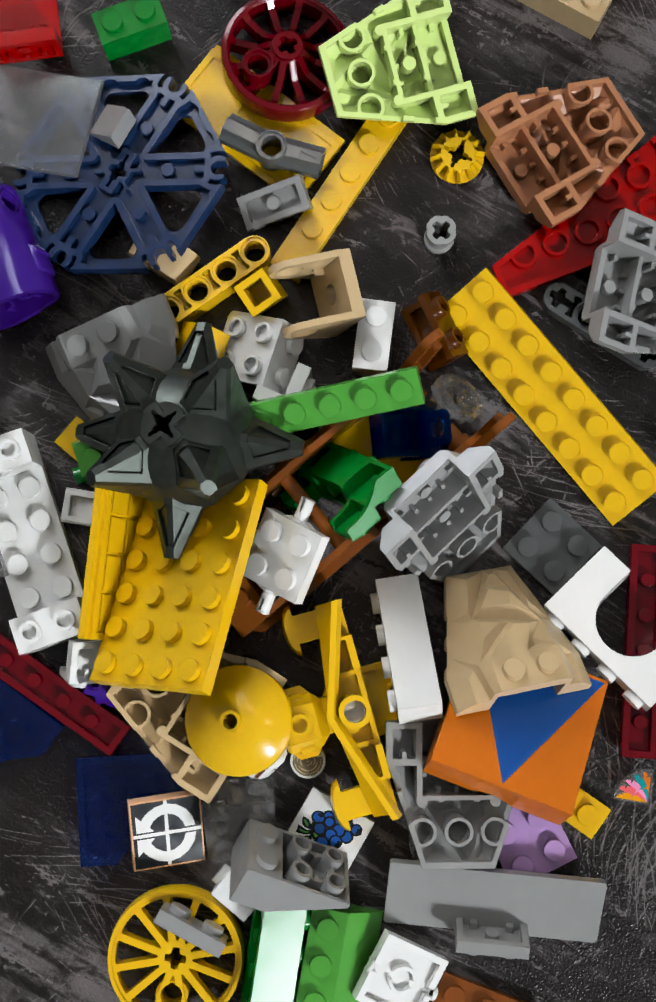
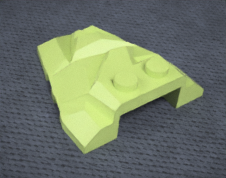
M391 0L385 5L381 4L366 18L358 23L354 22L318 47L337 118L448 125L477 117L478 105L471 80L463 81L447 21L452 13L450 0Z

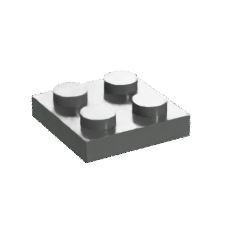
M550 497L501 549L551 596H554L602 545Z

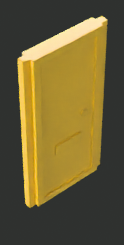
M218 44L210 50L185 81L189 89L191 90L192 88L218 138L227 117H230L233 113L266 130H277L284 137L326 148L321 174L345 144L343 138L315 117L297 122H279L263 118L244 107L228 87L222 67L221 46ZM230 54L231 62H240L238 59H236L233 55ZM241 76V77H238V79L241 81V83H242L244 86H246V85L244 84L243 80H242V76ZM269 84L256 96L270 102L275 87ZM281 93L279 104L296 105L294 101ZM182 118L184 122L199 132L191 118ZM222 144L229 156L267 185H272L298 175L284 170H266L258 161ZM271 145L266 147L263 153L274 156L281 151V148ZM303 176L307 191L317 179Z
M95 487L78 639L103 640L104 630L115 602L119 581L122 579L126 566V558L130 553L135 537L138 519L143 511V504L146 499L144 497Z

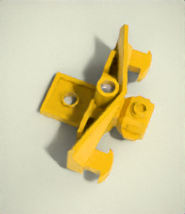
M342 598L314 606L315 610L292 616L290 607L287 605L282 613V629L286 642L297 656H303L300 644L319 639L325 683L322 697H317L300 685L284 689L291 703L293 713L292 734L287 745L288 752L300 760L318 756L329 735L335 733L359 783L357 786L340 790L337 779L332 781L330 803L339 825L346 831H351L350 820L370 814L374 817L389 815L392 821L399 819L402 813L397 807L390 782L391 774L379 736L385 734V721L398 719L397 711L390 712L386 690H390L392 687L391 678L384 679L381 661L360 666L353 638L349 634L343 614Z

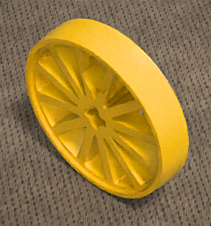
M189 884L159 886L136 898L118 919L108 947L107 965L110 981L121 1002H141L135 996L163 973L165 974L156 988L155 1002H188L191 985L204 1002H228L236 991L243 974L246 956L245 941L241 926L234 913L212 896L208 890ZM172 897H180L193 901L190 907L192 911L191 916L193 917L196 916L201 903L213 910L218 916L212 921L220 926L225 924L231 935L232 941L226 943L221 955L235 954L234 971H229L206 962L202 958L213 955L169 931L166 932L160 926L153 923L154 918L145 906L160 899L163 900V903L166 901L172 904ZM135 914L155 940L129 932L124 926ZM119 941L152 954L119 959ZM173 948H180V955H183L181 960H175V954L172 953ZM156 966L131 988H128L121 974V971ZM197 971L226 982L229 985L219 997H216L199 977ZM170 983H175L180 988L182 996L176 999L170 998L166 995L164 987Z

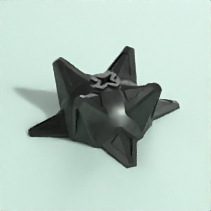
M197 322L172 368L164 372L114 351L106 354L102 361L118 401L120 411L78 424L75 433L76 439L104 452L86 473V480L90 486L141 496L152 502L164 558L178 560L205 508L216 504L235 486L240 484L248 471L303 456L305 441L255 417L234 364L228 357L218 358L212 326L207 322Z

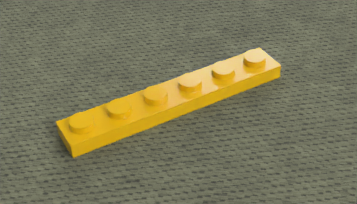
M366 120L311 200L313 209L303 212L271 259L270 266L284 260L321 252L407 123ZM302 279L292 280L299 284Z

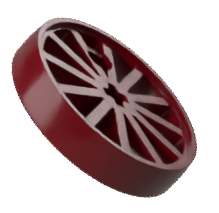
M317 0L249 1L230 19L222 38L221 60L228 87L244 107L256 115L269 120L297 122L319 115L333 103L328 86L313 74L325 76L321 60L316 59L320 58L318 47L323 43L314 45L311 43L324 30H327L334 37L344 30L345 27L328 7ZM276 12H293L288 31H284L281 28ZM266 15L272 34L263 30L253 19ZM301 15L316 21L304 34H296ZM241 29H244L260 44L240 40L236 36ZM230 53L244 55L242 62H231ZM257 68L265 72L261 74H255L250 70ZM241 76H242V80H243V82H244V84H245L246 86H244V85L241 83V81L238 79V77H241ZM277 76L270 102L256 96ZM286 77L296 105L279 104ZM298 78L319 97L307 102Z

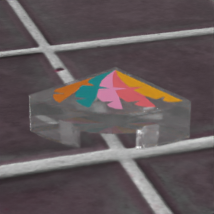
M637 768L625 775L616 783L611 798L649 805L654 769Z

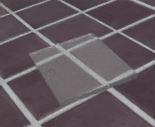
M0 65V165L78 178L103 90V81Z

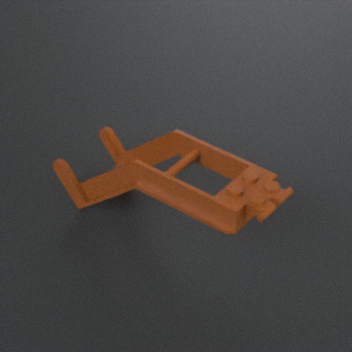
M435 329L424 338L399 369L418 366L420 374L443 347L440 341L445 334L441 329ZM423 388L424 396H426L428 393ZM511 411L505 416L498 412L471 437L467 433L462 434L454 423L445 428L440 435L449 445L447 448L449 451L461 454L470 447L487 446L516 419V416ZM364 417L328 424L304 442L303 456L281 462L262 480L268 485L265 499L281 485L298 505L301 496L311 499L292 475L314 455ZM316 503L314 504L309 519L322 534L330 537L329 542L335 550L319 563L305 598L381 533L382 528L389 522L384 508L378 512L381 519L371 527L369 533L352 542L335 533L329 523L330 520ZM243 576L231 625L242 638L252 631L266 632L282 618L284 607L289 605L291 611L298 604H293L280 596L273 602L269 615L259 613V611L255 610V607L263 591L254 581Z

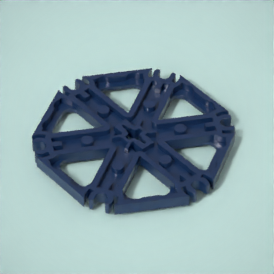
M165 74L89 77L93 82L94 89L83 79L80 81L83 86L81 95L74 96L68 88L65 90V95L70 101L68 104H66L61 94L55 100L16 158L19 161L15 163L16 170L19 173L27 174L21 180H13V185L18 189L15 191L23 203L27 218L40 247L50 254V260L56 264L62 256L66 255L61 266L74 275L151 274L147 268V260L158 271L160 266L157 263V259L161 254H167L172 262L176 261V254L172 250L173 246H176L177 252L182 257L226 191L224 185L228 182L224 174H215V171L221 167H229L226 157H229L192 88L190 90L185 83L177 92H173L177 83L172 76L167 77ZM146 94L149 96L135 116L136 122L119 149L90 134V131L105 109L107 101L112 96ZM186 117L194 121L205 142L203 152L157 153L176 123ZM67 122H74L90 156L45 157V150L60 128ZM124 169L126 172L124 177L118 176L116 178L113 175L116 170L122 171ZM197 191L201 195V200L183 228L173 232L167 229L149 192ZM83 194L56 234L51 233L40 211V200L46 195ZM118 211L136 246L135 254L128 259L93 258L92 249Z

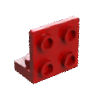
M0 0V64L64 56L57 0Z

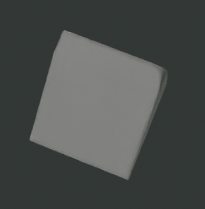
M107 104L90 134L119 149L135 124L136 118L125 107Z

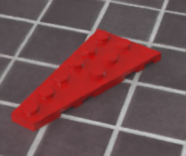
M656 135L615 168L577 214L552 228L542 225L539 230L526 240H523L492 265L490 269L492 274L512 297L590 269L595 250L600 244L607 241L609 228L620 210L627 208L656 221Z

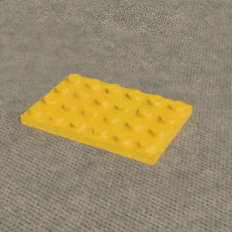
M243 479L240 484L235 486L216 504L205 508L179 560L164 558L152 502L147 499L144 500L143 511L138 519L135 537L130 553L126 558L121 581H119L115 602L109 621L106 624L103 640H101L89 680L99 685L211 696L268 488L265 482L261 479Z

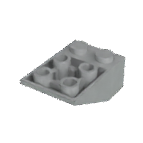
M249 818L232 847L229 900L262 912L348 909L350 906L347 853L336 847L310 840L303 835H296L277 828L270 823H263Z

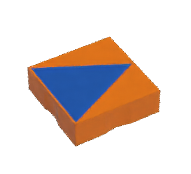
M588 674L592 684L589 689L556 695L553 686L502 696L496 699L489 710L455 716L449 698L445 714L437 725L423 772L468 790L493 795L511 807L560 825L573 815L609 681Z

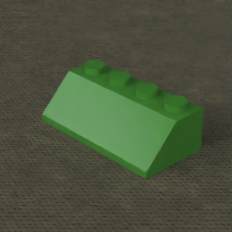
M350 904L348 909L311 910L310 925L306 937L304 959L301 965L295 1002H359L354 999L351 993L364 970V966H366L369 960V956L372 955L378 943L383 910Z

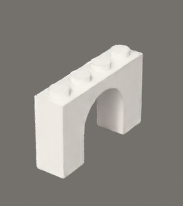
M604 546L544 604V609L553 624L572 639L571 643L577 649L580 656L586 658L589 655L598 664L595 668L596 671L606 681H609L608 683L612 684L615 681L625 690L622 696L631 706L637 710L642 707L647 712L656 703V649L642 656H625L610 649L603 642L597 631L596 611L598 607L628 577L631 571Z

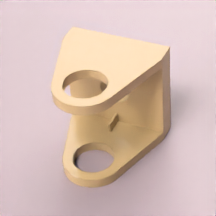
M350 248L292 258L275 263L268 268V274L271 279H310L320 317L284 328L282 330L284 339L337 337L366 317Z

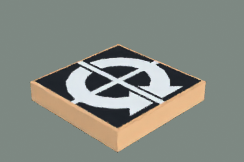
M184 790L127 799L134 872L205 860L200 798Z

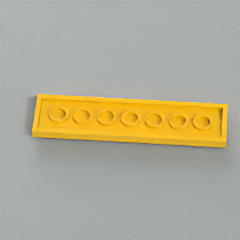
M488 268L483 269L448 301L450 315L456 327L464 334L465 346L469 352L467 355L612 526L656 492V465Z

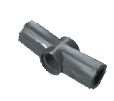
M233 113L230 117H227L219 137L221 144L258 161L263 168L269 171L284 170L319 179L323 168L326 148L284 137L277 130H266ZM271 145L281 148V151L274 156L263 153L265 148Z

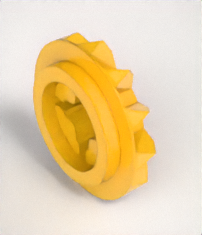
M455 128L445 134L441 133L439 138L433 143L430 152V163L435 174L442 180L452 184H462L472 180L479 174L484 163L485 152L481 146L480 139L472 136L470 131L463 132ZM462 145L464 150L463 156L467 159H460L455 163L454 167H451L452 155L448 152H455Z

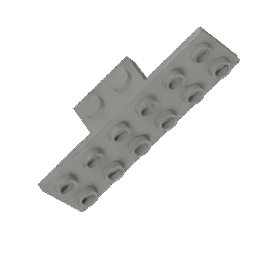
M392 858L389 863L383 920L388 923L454 929L456 953L529 960L531 948L529 937L589 943L597 942L607 883L605 879L499 868L423 870L418 860Z

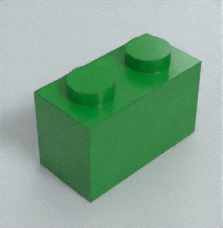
M127 0L91 13L109 62L172 39L168 22L159 0Z

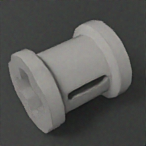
M438 215L429 220L423 239L428 251L440 255L445 254L451 249L456 237L455 222L448 216ZM442 231L446 232L445 238L442 236L438 239L433 237L435 232L438 234Z

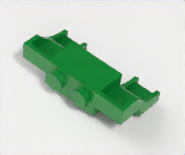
M333 442L305 463L295 477V480L311 499L316 501V504L322 497L343 507L329 523L335 533L352 542L369 533L371 527L381 519L375 507L387 501L392 493L402 485L392 466L378 461L373 456L367 457L355 449L350 450ZM286 490L278 496L285 507L296 512L298 504Z

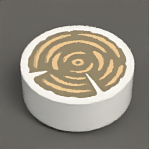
M321 749L318 756L300 760L293 754H291L290 764L295 774L306 779L318 776L323 771L326 763V755L323 749Z

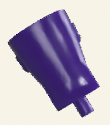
M0 183L1 331L32 318L52 306L60 298V293L54 279L56 274L50 260V254L40 247L19 195L12 186Z

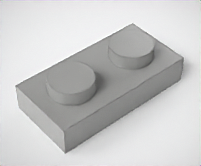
M300 174L236 198L246 229L250 232L313 209L303 176Z
M165 901L153 923L219 958L229 937L223 933L224 928L212 920L205 919L202 922L191 916L192 911L181 903L173 901L172 904H169Z

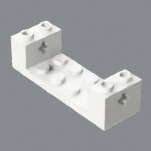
M23 428L0 435V565L17 614V618L8 622L19 655L34 653L61 644L69 639L78 638L84 587L64 524L60 521L61 515L35 436Z

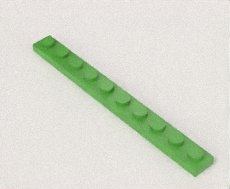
M412 366L249 403L256 418L291 433L425 404V396L418 366ZM77 440L72 445L81 475L85 477L87 471L98 461L104 452Z

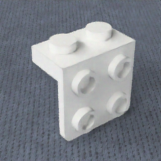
M232 311L228 315L223 332L230 335L224 357H228L234 364L241 383L255 386L259 384L285 395L304 344V339H284L282 330L292 324L284 319L262 315L253 317L251 313Z

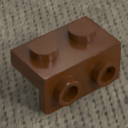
M439 291L422 293L417 297L418 301L401 311L417 346L437 328H440L445 334L440 341L443 347L427 364L430 373L444 368L469 353L465 346L464 334L456 327L450 315L449 303Z

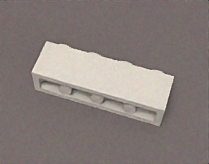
M407 574L375 579L376 593L370 594L373 615L380 614L382 624L375 625L378 646H386L387 656L381 657L384 679L391 678L393 686L392 690H386L390 712L397 711L399 724L443 718L442 698L418 575Z

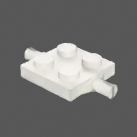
M301 496L294 516L266 507L254 536L244 572L245 577L256 582L263 590L255 607V610L259 611V613L269 615L276 596H281L293 604H302L330 539V537L316 531L308 522L313 506L316 501L308 497Z

